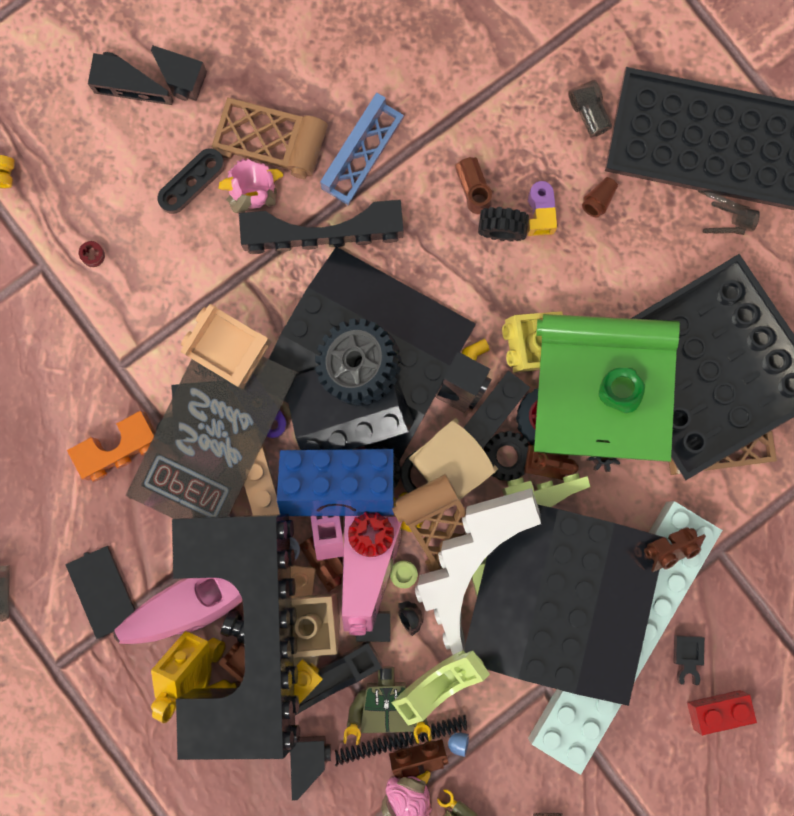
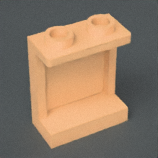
M209 304L207 308L204 307L199 312L196 318L197 325L193 332L189 331L184 336L181 342V346H183L181 353L243 389L272 341L219 310L214 305Z

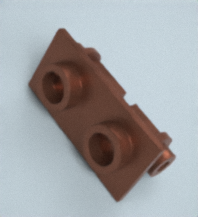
M529 445L524 473L563 480V477L566 475L577 473L579 465L575 460L568 459L569 455L534 452V446Z
M685 527L669 535L668 539L672 545L665 537L649 543L647 548L644 549V553L648 559L652 558L654 560L651 571L655 572L661 568L669 569L685 557L691 559L698 555L706 537L705 534L697 537V532L694 528L689 529Z
M313 536L299 545L311 566L316 569V574L328 592L343 583V564L339 557L317 560Z
M443 739L428 741L419 746L402 748L396 752L389 753L392 773L394 777L400 779L420 775L418 768L420 765L424 766L425 772L444 769V765L449 764Z

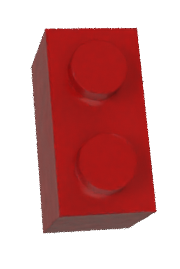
M741 690L687 702L693 730L702 736L757 723L751 696Z

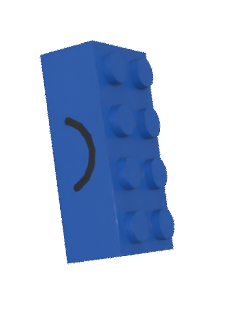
M393 449L280 450L277 504L280 514H289V516H361L365 512L369 514L378 512L382 516H394L392 510L394 507Z

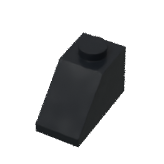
M152 45L151 52L173 96L187 101L188 98L197 101L207 74L204 63Z
M325 736L300 737L299 743H296V746L290 751L292 801L298 800L324 772L326 761H331V744H326Z

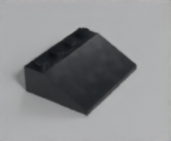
M362 357L355 361L354 367L360 365ZM315 369L284 379L295 438L300 450H352L407 433L414 424L397 375H395L397 379L396 384L389 385L391 391L388 394L383 392L381 394L383 398L378 401L373 399L372 403L368 405L364 403L361 405L348 404L332 396L319 382V375Z

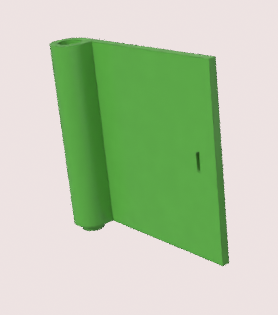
M543 314V319H537L536 336H542L534 452L671 462L676 351L680 332L679 321ZM616 368H633L645 384L644 396L635 411L624 413L606 406L600 400V384L609 371ZM618 377L613 381L611 389L615 396L628 398L633 394L635 386L631 379Z

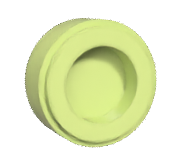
M406 560L395 563L390 574L391 581L399 588L411 587L418 577L414 564Z

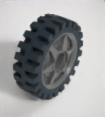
M349 319V324L343 321L339 323V329L333 327L329 330L332 334L330 337L325 335L322 338L325 344L324 346L319 345L317 348L320 356L315 355V362L319 365L315 367V371L319 375L318 380L323 385V388L335 398L348 404L361 405L364 403L368 405L372 403L373 399L378 401L383 398L381 395L383 392L388 394L391 391L389 388L390 384H396L397 379L395 375L400 374L401 371L398 363H402L401 356L398 354L400 349L395 343L394 338L384 328L372 321ZM362 357L360 365L354 367L355 361Z

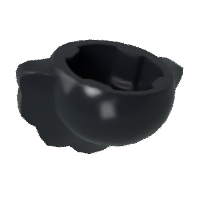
M409 601L399 603L398 613L401 623L409 634L413 636L420 630L423 623L422 611L415 603Z

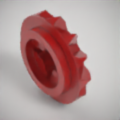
M365 512L363 515L355 517L349 526V543L360 555L376 557L382 555L391 547L394 540V528L389 522L388 517L385 518L378 512L375 514ZM368 524H370L374 531H379V533L375 534V544L372 543L369 536H363V534L367 533Z

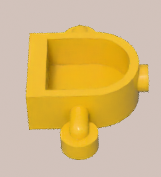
M187 631L179 637L151 669L155 700L151 704V709L153 711L152 717L155 720L164 724L167 723L176 710L177 698L192 689L206 688L208 686L212 670L211 663L217 662L221 658L225 649V642L215 637L207 641Z

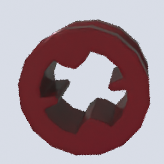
M87 241L79 248V258L86 266L97 267L103 263L105 252L99 243ZM91 248L98 252V256L94 255L95 259L93 260L85 256L86 252L90 253L88 250Z

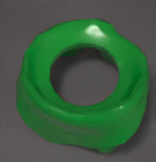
M616 368L605 375L600 384L599 397L606 406L624 413L633 412L642 402L645 384L633 368ZM618 377H627L634 383L635 390L628 398H619L612 392V383Z

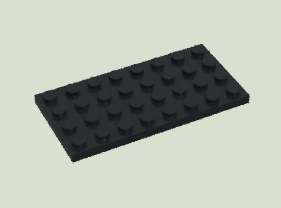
M626 67L605 171L794 210V101Z

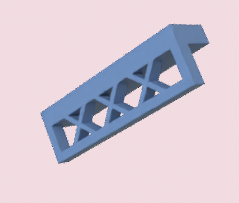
M376 92L320 181L323 191L348 206L404 118L403 114L386 105V98ZM382 112L395 118L391 126L380 129L378 119ZM378 135L379 146L366 151L365 139ZM362 146L363 152H358L360 147ZM368 155H372V157H371L370 160L368 161V157H367V156H368ZM364 157L366 162L365 168L362 171L352 173L350 166L352 160ZM348 168L349 174L343 175ZM358 177L357 181L354 183L353 178ZM350 179L352 189L347 196L335 190L339 181Z

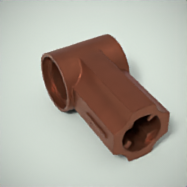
M477 157L461 160L455 164V169L467 199V207L472 213L480 214V211L484 208L489 209L492 190L485 181ZM482 195L486 201L478 203L472 197Z

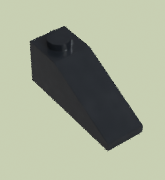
M103 52V54L93 53L88 85L94 94L166 105L173 104V99L168 90L118 55L111 52Z

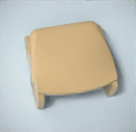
M455 418L410 456L409 459L427 482L446 474L461 500L471 490L495 473L498 468L496 465L492 466L482 447L464 428L458 425L459 421Z

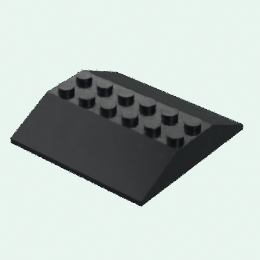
M335 247L307 287L281 332L261 374V379L262 376L264 378L260 383L267 392L288 403L284 379L313 370L316 366H319L315 362V355L320 356L317 348L319 345L324 346L325 342L322 338L325 335L329 337L332 335L329 331L331 328L336 327L339 329V323L345 321L349 324V319H357L358 321L366 319L369 322L372 321L378 324L394 338L395 343L399 346L400 352L398 354L401 356L402 363H398L401 371L400 374L396 375L414 424L407 433L365 445V447L378 446L380 448L393 449L395 457L400 461L443 384L442 380L457 352L462 351L476 324L344 250Z
M740 254L630 318L679 321L680 323L679 343L676 351L671 459L685 481L794 418V333Z
M538 505L541 524L515 534L502 542L487 556L464 651L465 653L474 651L482 660L487 670L561 691L629 706L659 575V570L651 571L654 560L646 557L644 549L647 548L649 543L663 537L613 522Z

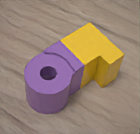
M539 181L533 184L528 195L529 205L533 209V219L528 221L527 236L554 235L557 229L553 187L546 181Z

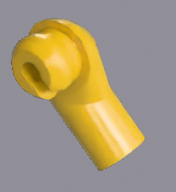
M484 338L465 347L462 350V354L476 361L477 356L490 351V348Z

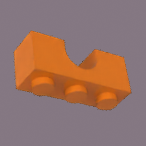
M139 411L116 423L121 433V442L112 451H106L99 440L93 437L67 450L82 480L98 481L108 475L107 470L115 466L117 469L122 468L132 462L131 457L139 453L143 456L156 449L155 444L161 441L158 439L156 431L145 412Z

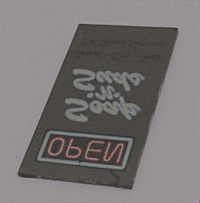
M262 357L248 382L241 389L191 359L125 496L173 519L229 516L297 372Z

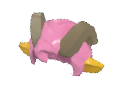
M243 158L240 161L238 160L234 168L228 171V178L219 182L218 188L229 191L230 195L226 200L229 202L234 213H245L248 208L257 209L261 208L264 204L272 207L276 205L275 194L277 189L274 183L278 179L283 178V173L279 169L269 170L265 164L255 163Z
M426 771L417 777L409 776L401 779L391 777L387 781L386 795L382 800L381 810L383 815L430 816L429 813L432 809L430 807V793L426 783L431 773Z

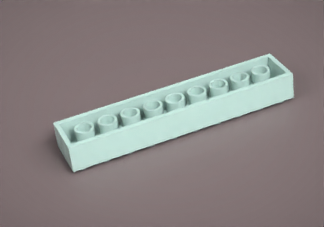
M675 501L665 503L648 533L667 538L671 545L672 543L668 539L669 535L685 527L689 529L694 528L697 532V537L703 534L706 537L698 555L691 559L685 557L679 560L673 567L666 570L661 568L659 570L635 681L723 531ZM556 689L528 739L533 746L581 775L622 704Z

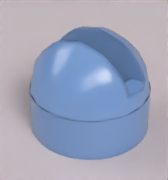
M461 732L453 734L448 741L450 751L465 757L469 734Z

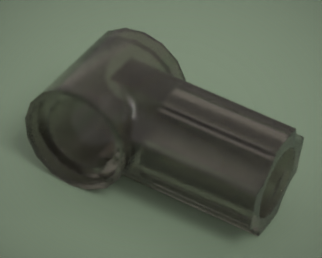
M596 80L589 81L568 91L570 103L575 112L580 113L590 138L600 136L612 128L611 121L602 104L603 96Z

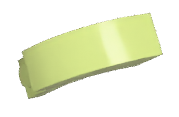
M463 650L427 671L391 703L409 726L424 721L436 707L451 695L463 688L483 682L490 673L474 651L465 653Z

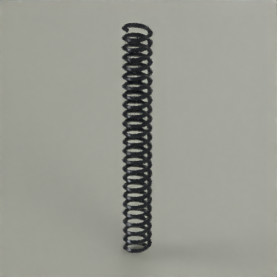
M459 715L458 721L453 717V724L449 718L447 724L445 720H442V726L437 721V728L432 723V739H435V733L440 738V731L444 737L446 736V731L451 735V728L453 733L456 734V726L459 732L462 731V726L467 731L466 715L463 716V719ZM399 732V738L394 733V741L389 734V743L387 738L383 737L384 746L380 738H378V746L376 741L372 740L373 749L370 741H367L368 751L364 742H362V751L359 744L356 745L357 754L354 746L351 745L352 756L347 746L345 748L346 756L343 749H340L341 759L338 751L335 749V766L337 767L339 763L343 765L344 761L348 764L349 759L354 762L355 758L359 761L360 756L365 759V756L370 758L371 753L373 756L376 755V751L378 754H381L382 751L386 753L387 748L391 752L392 746L395 750H397L398 746L402 749L403 743L408 747V741L412 746L414 741L416 744L418 743L415 740L414 732H410V736L408 732H404L405 738L402 732ZM422 732L418 735V739L420 738L421 742L425 741L424 736L429 741L427 733Z

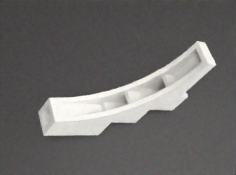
M532 488L467 506L466 517H462L467 535L443 541L441 552H438L439 561L443 569L419 575L418 585L415 586L417 600L419 603L423 602L426 611L434 609L438 625H443L445 631L443 633L444 645L447 650L451 649L453 655L465 649L466 642L461 624V607L472 575L482 561L502 542L523 530L541 524L540 511Z

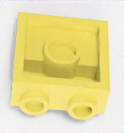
M562 311L514 315L505 320V324L502 327V335L509 343L510 350L507 352L506 360L507 364L513 367V373L540 370L542 336H536L537 319H543V314L563 315Z

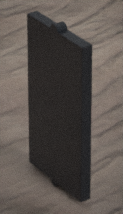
M109 546L92 553L85 552L83 557L65 564L96 639L112 633L114 629L135 611Z

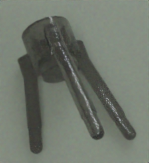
M698 191L716 200L711 203L713 207L733 213L732 224L736 225V227L704 228L703 233H736L744 235L746 230L754 231L760 218L758 210L750 209L748 206L738 204L718 194Z

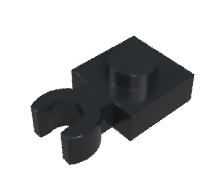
M674 635V664L682 665L677 673L679 684L684 685V678L687 674H692V684H700V675L696 671V665L704 666L705 637Z

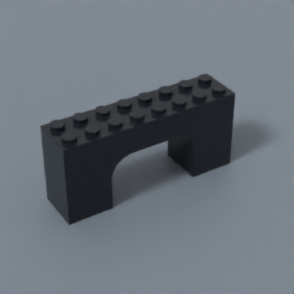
M289 514L172 519L173 579L221 578L233 584L239 591L243 601L245 674L239 687L195 688L176 699L177 760L284 759L296 746V743H299L300 727L295 725V713L299 711V697L294 695V684L298 682V668L294 666L293 654L297 653V638L293 637L292 625L296 624L297 618L296 608L292 607V596L295 595L296 584L295 579L291 578V567L295 563L294 550L290 549V538L294 535V524L292 520H289Z

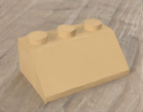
M338 594L292 597V607L296 608L297 615L296 624L292 625L293 637L297 638V653L293 654V658L338 654L340 627Z

